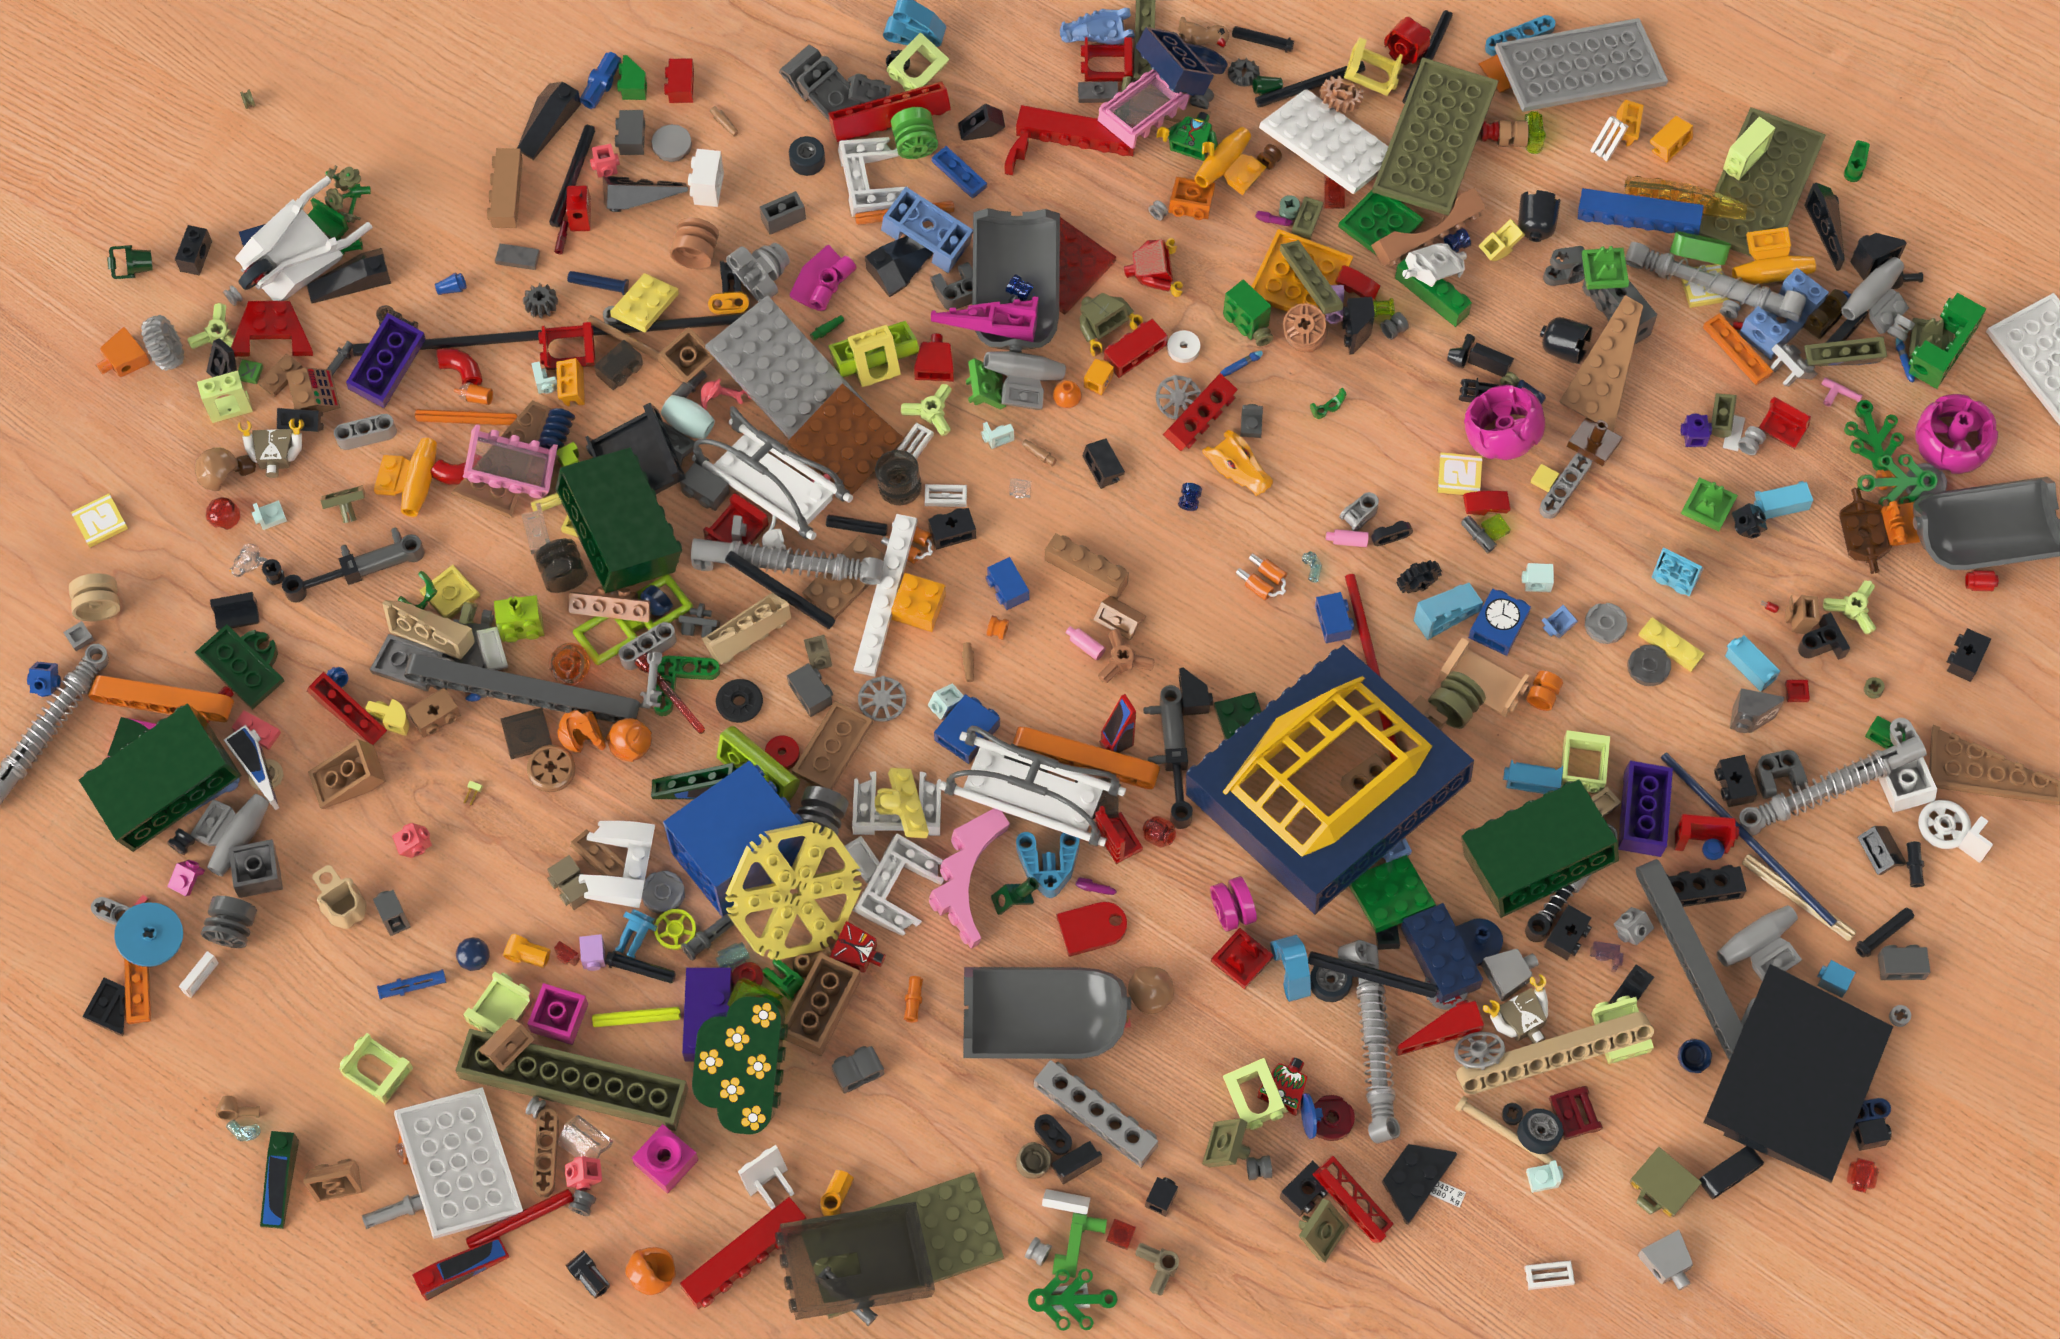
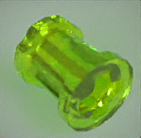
M1393 298L1384 301L1373 299L1375 317L1377 315L1392 316L1395 313Z

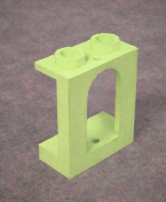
M920 32L889 64L886 71L894 81H898L903 86V89L908 91L925 86L946 66L949 58ZM918 51L931 65L920 76L912 78L904 72V64Z
M238 371L197 382L202 402L212 423L253 412L249 395L242 386ZM229 394V396L218 398L219 396Z
M368 1033L356 1041L354 1050L350 1055H346L342 1059L339 1068L343 1076L384 1104L388 1102L413 1069L410 1061L404 1057H398L373 1040ZM374 1055L393 1068L380 1086L358 1071L357 1064L361 1057Z
M1265 1058L1223 1075L1239 1117L1248 1122L1246 1129L1254 1130L1263 1126V1122L1270 1119L1271 1121L1278 1120L1284 1116V1113L1288 1112ZM1260 1076L1269 1098V1107L1260 1114L1249 1110L1239 1084Z

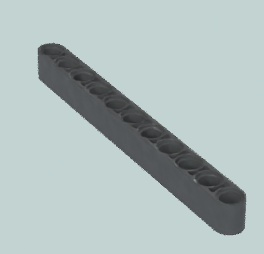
M411 654L409 656L404 674L405 678L415 682L566 713L574 710H579L582 714L591 711L596 719L614 723L625 718L637 719L640 707L639 701L628 697L419 654Z
M1655 859L1636 867L1637 878L1728 1060H1730L1743 1026L1659 860Z

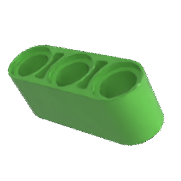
M1677 231L1670 252L1681 257L1725 265L1731 244L1723 240Z

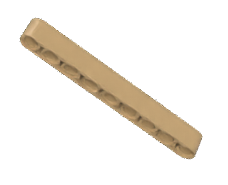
M1635 1012L1505 1052L1498 1064L1495 1063L1485 1067V1070L1470 1067L1466 1069L1464 1066H1461L1456 1076L1465 1093L1476 1094L1647 1041L1653 1036L1654 1029L1643 1012ZM1486 1058V1059H1483L1484 1062L1490 1061V1060L1487 1059V1058Z

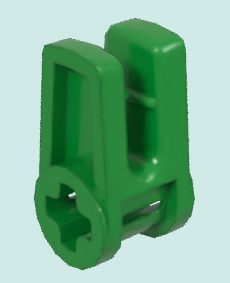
M1860 140L1856 141L1844 171V177L1847 181L1858 182L1861 179L1867 163L1869 143Z
M774 959V967L786 978L781 979L773 970L767 967L762 973L788 1000L792 1001L805 980L781 960Z

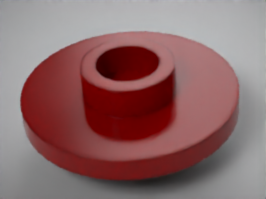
M753 962L739 964L732 973L734 986L742 992L757 990L763 982L762 969Z

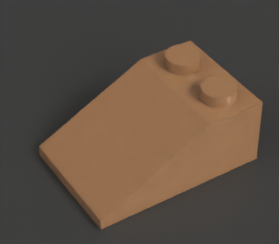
M359 739L308 771L321 809L366 794L386 782L374 745Z
M344 1159L339 1161L338 1164L330 1166L328 1164L318 1165L315 1169L309 1170L303 1179L304 1185L317 1202L363 1193L359 1166L355 1160L352 1161L351 1159Z

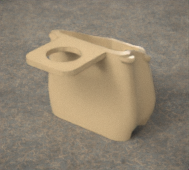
M327 865L313 874V880L322 891L317 898L320 911L328 918L332 925L349 929L355 923L364 919L366 901L351 878L341 880L331 865ZM323 873H331L333 879L330 883L323 884L320 882V876Z

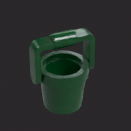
M132 245L112 246L109 248L107 262L108 269H111L112 278H136L135 273L153 270L151 250L132 249ZM114 249H125L128 275L116 276L115 269L117 267L116 258L113 253Z

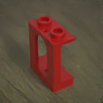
M1085 37V45H1081V57H1085V62H1081V74H1085V82H1123L1124 77H1132V37H1124V45H1088V37ZM1093 57H1124V72L1093 71L1088 67V62Z
M583 322V325L554 328L542 326V332H538L539 344H543V352H540L541 365L544 364L546 370L557 369V362L575 358L582 367L596 366L594 333L591 322ZM584 337L585 356L554 358L549 353V345L555 339Z

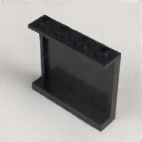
M651 403L643 406L645 413L593 440L589 436L585 437L588 443L586 445L587 451L593 458L631 447L633 453L639 458L641 470L647 474L650 488H653L656 494L686 479L659 410Z

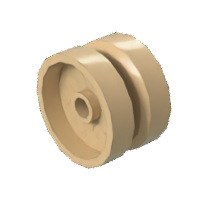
M94 573L72 580L69 584L72 615L78 620L87 622L102 621L115 616L120 611L115 578L108 574Z

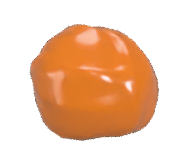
M648 1247L635 1251L625 1268V1273L634 1288L645 1295H655L664 1292L676 1277L672 1255L667 1250L659 1247Z

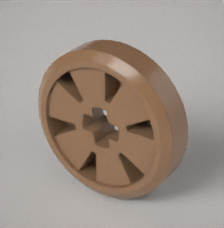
M546 745L537 749L530 756L527 763L529 779L541 791H560L567 787L575 776L576 767L572 755L568 750L558 745ZM549 765H554L556 769H553V772H549L546 768H549Z

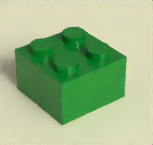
M1244 279L1225 293L1223 315L1229 323H1233L1238 328V331L1243 336H1247L1252 340L1254 339V332L1261 328L1269 327L1271 305Z

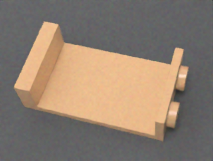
M1461 638L1440 670L1438 679L1443 681L1446 680L1450 672H1460L1474 680L1484 691L1486 696L1483 703L1484 706L1506 717L1509 711L1513 713L1519 703L1517 698L1519 695L1524 696L1529 687V684H1527L1529 675L1525 674L1521 680L1467 649L1469 641Z

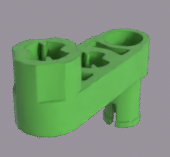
M1073 1212L1067 1256L1055 1254L1052 1275H1055L1059 1269H1065L1069 1272L1070 1277H1076L1082 1232L1087 1230L1105 1234L1107 1219L1087 1217V1214ZM1060 1272L1059 1276H1066L1065 1272Z

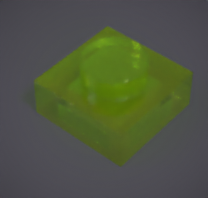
M1500 513L1481 523V527L1486 529L1485 532L1493 541L1509 534L1511 530Z

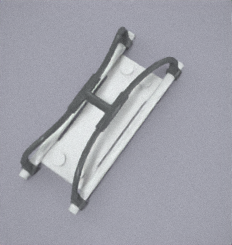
M731 406L729 425H731L733 430L744 435L732 447L712 439H698L694 443L692 461L723 479L731 487L797 530L803 538L814 540L816 533L813 532V528L808 526V524L833 500L834 494L842 502L850 503L853 500L850 491L844 487L843 481L835 472L819 463L789 451L786 446L761 430H757L734 406ZM710 444L723 448L727 452L713 465L703 455L699 445ZM768 452H772L782 460L786 461L787 463H789L790 465H792L793 467H795L796 469H798L799 471L813 479L815 482H811L810 480H808L807 478H805L804 476H802L801 474H799L798 472H796L795 470H793L792 468H790L774 456L770 455ZM807 465L829 474L835 480V484Z
M974 725L967 729V733L962 731L960 740L965 741V744L970 746H979V751L971 770L952 773L946 782H941L940 790L945 791V794L951 796L955 794L1089 841V844L1096 847L1098 845L1105 846L1107 838L1101 837L1100 830L1093 820V816L1103 790L1109 791L1108 794L1117 797V795L1124 797L1126 788L1121 787L1119 779L1114 774L1062 764L1058 760L1023 748H1016ZM975 732H977V733L983 735L984 737L988 738L989 740H986V739L977 737L978 735L975 734ZM1008 756L1019 761L1031 764V766L1029 767L1018 762L1006 759L1004 757ZM1039 767L1063 775L1065 777L1077 780L1078 783L1040 771ZM1086 774L1098 775V776H1103V777L1110 778V779H1111V783L1106 782V781L1101 780V779H1098V778H1095V777H1092V776H1089V775H1086ZM968 776L964 787H958L955 783V778ZM1090 825L1092 827L1091 833L1088 832Z

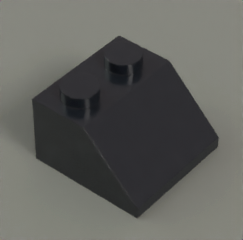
M1874 233L1870 236L1865 235L1859 239L1850 262L1861 278L1865 280L1876 268L1891 258L1896 257L1900 259L1907 242L1903 239L1880 233Z

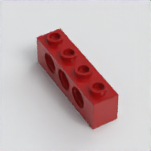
M1219 373L1165 431L1163 436L1179 451H1182L1185 447L1189 449L1197 441L1195 436L1198 433L1202 435L1210 427L1208 422L1211 419L1215 421L1223 413L1221 408L1224 405L1228 407L1236 399L1234 394L1238 389ZM1211 396L1216 397L1219 403H1215ZM1198 410H1202L1206 417L1200 416ZM1185 424H1189L1193 431L1187 430Z

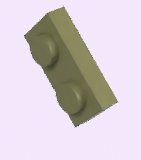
M1304 197L1293 225L1292 233L1311 239L1324 202Z

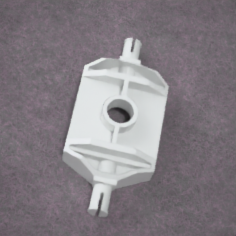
M1437 243L1409 252L1405 259L1409 269L1403 271V277L1405 279L1415 277L1431 287L1434 286L1437 280L1458 274L1460 278L1465 270L1464 260L1467 258V254L1464 251L1456 253L1448 244Z

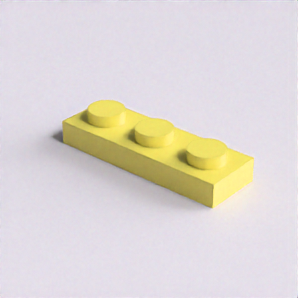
M1653 617L1638 635L1651 645L1663 649L1667 656L1690 672H1692L1705 654Z

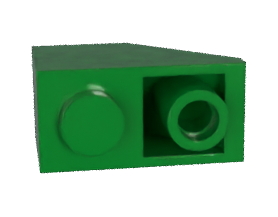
M623 55V63H619L621 80L617 82L618 92H621L622 100H646V72L630 57Z

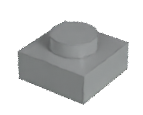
M734 515L731 533L732 541L739 542L742 541V536L746 537L747 524H743L742 516Z
M82 621L63 632L75 651L94 641V638Z

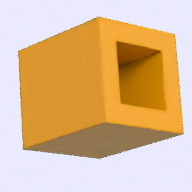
M1095 358L1084 376V388L1102 396L1113 378L1114 366L1105 360Z

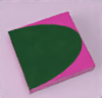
M121 717L107 756H113L124 745L132 743L141 733L149 731L156 724Z

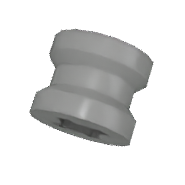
M1035 1237L1025 1254V1258L1033 1259L1037 1265L1042 1266L1052 1246L1041 1243L1040 1239Z

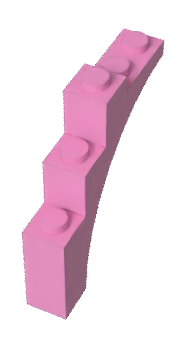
M995 808L953 831L951 842L954 848L960 851L944 859L940 867L942 877L949 882L932 890L929 897L930 906L934 911H938L940 916L947 912L949 913L948 918L950 922L958 927L961 940L964 944L968 943L971 949L979 945L981 940L969 907L968 890L971 872L981 853L993 840L1005 833L1010 825L1003 812Z

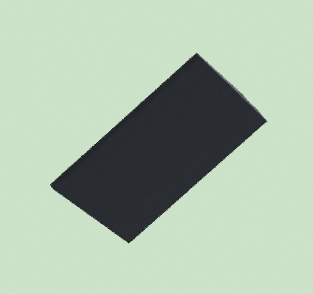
M1770 964L1703 1123L1723 1131V1136L1831 1183L1893 1026Z

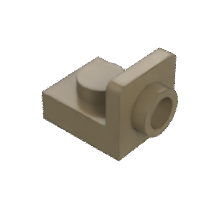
M825 635L804 640L809 662L813 669L817 668V670L832 666Z

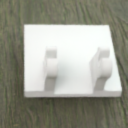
M776 1145L763 1151L759 1157L752 1162L746 1163L738 1171L748 1194L752 1196L758 1191L772 1210L776 1206L762 1187L776 1176L790 1196L795 1194L782 1175L788 1169Z

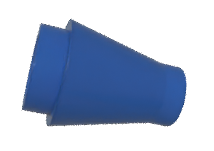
M454 273L444 280L435 283L438 295L463 292V289L467 288L462 273Z

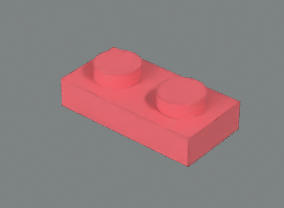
M243 710L232 726L235 732L244 725L250 731L254 729L261 738L258 743L268 750L281 734L278 728Z

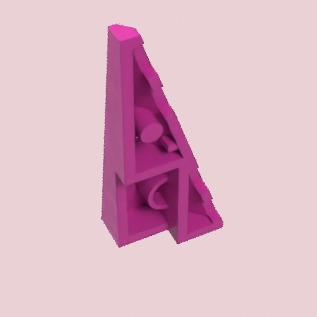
M1032 297V300L1020 302V299H1014L1013 303L1000 304L999 301L970 305L968 309L963 310L950 308L948 312L936 313L933 310L931 312V322L1033 342L1037 324L1039 297Z

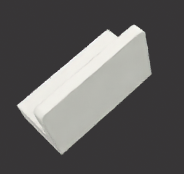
M1982 816L1970 829L1958 847L1979 863L1993 846L1990 841L1980 835L1988 823V820Z

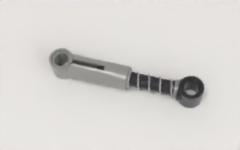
M1608 824L1609 828L1611 829V831L1617 839L1616 829ZM1591 875L1556 891L1555 895L1550 896V901L1544 904V909L1539 911L1538 914L1533 915L1527 923L1525 934L1530 941L1541 942L1546 938L1552 926L1553 918L1556 919V914L1562 911L1561 907L1564 903L1567 904V899L1573 896V892L1578 893ZM1538 925L1543 931H1535L1532 926Z

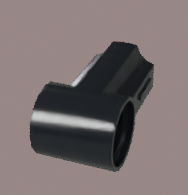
M584 1250L565 1265L577 1281L580 1280L595 1299L602 1296L610 1287L608 1281L597 1270L595 1263Z

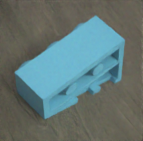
M1470 583L1461 584L1451 590L1418 602L1414 622L1425 638L1429 640L1479 613L1482 609L1483 601Z

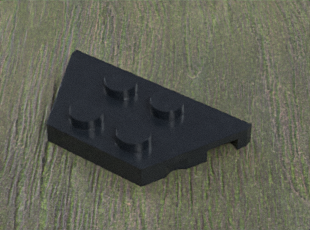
M1408 1144L1386 1174L1382 1183L1387 1192L1390 1193L1393 1203L1402 1214L1405 1224L1409 1225L1457 1157L1456 1152Z

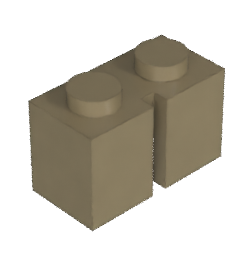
M570 855L547 869L550 876L547 878L553 889L558 888L561 894L559 896L566 906L570 904L572 909L575 910L590 900L584 898V893L588 892L586 883H579V875L584 874L580 873L579 867Z

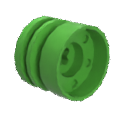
M911 107L896 113L892 117L891 127L898 154L902 158H923L932 154L937 149L938 140L930 111L922 107Z

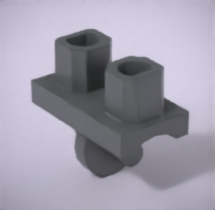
M700 603L698 609H690V614L697 615V618L679 616V622L682 623V635L694 636L695 625L703 626L701 637L704 638L720 627L718 620L704 619V616H712L711 610H705L704 603Z

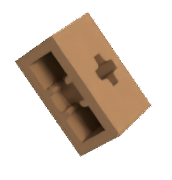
M445 688L407 709L411 720L423 738L435 734L439 728L455 722L461 716L457 705Z

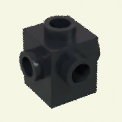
M1748 503L1732 512L1735 530L1741 536L1750 539L1757 538L1763 531L1768 529L1766 516L1759 506Z

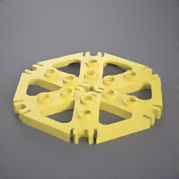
M809 822L764 831L768 839L760 834L759 837L762 840L760 845L757 846L754 842H750L751 848L754 849L753 852L746 846L726 891L728 896L725 899L728 902L734 901V905L726 908V911L731 913L727 915L757 954L759 953L761 956H764L765 951L769 949L767 956L772 960H780L822 951L824 949L821 948L820 943L828 947L829 945L826 940L829 936L835 940L838 939L834 931L836 930L837 934L840 935L862 890L860 888L862 883L860 881H853L855 876L861 875V872L857 870L860 867L835 832L825 826L823 832L819 833L821 825ZM804 836L805 839L791 867L779 851L778 844L783 839ZM829 847H834L845 863L844 868L815 875L825 850ZM759 862L773 883L743 889V883L751 865ZM796 888L798 890V893H793L792 895V893H790V890ZM844 893L847 896L846 903L839 918L832 922L815 899ZM773 908L761 937H756L745 921L746 916L751 912ZM797 915L812 935V940L805 945L787 948L785 940Z

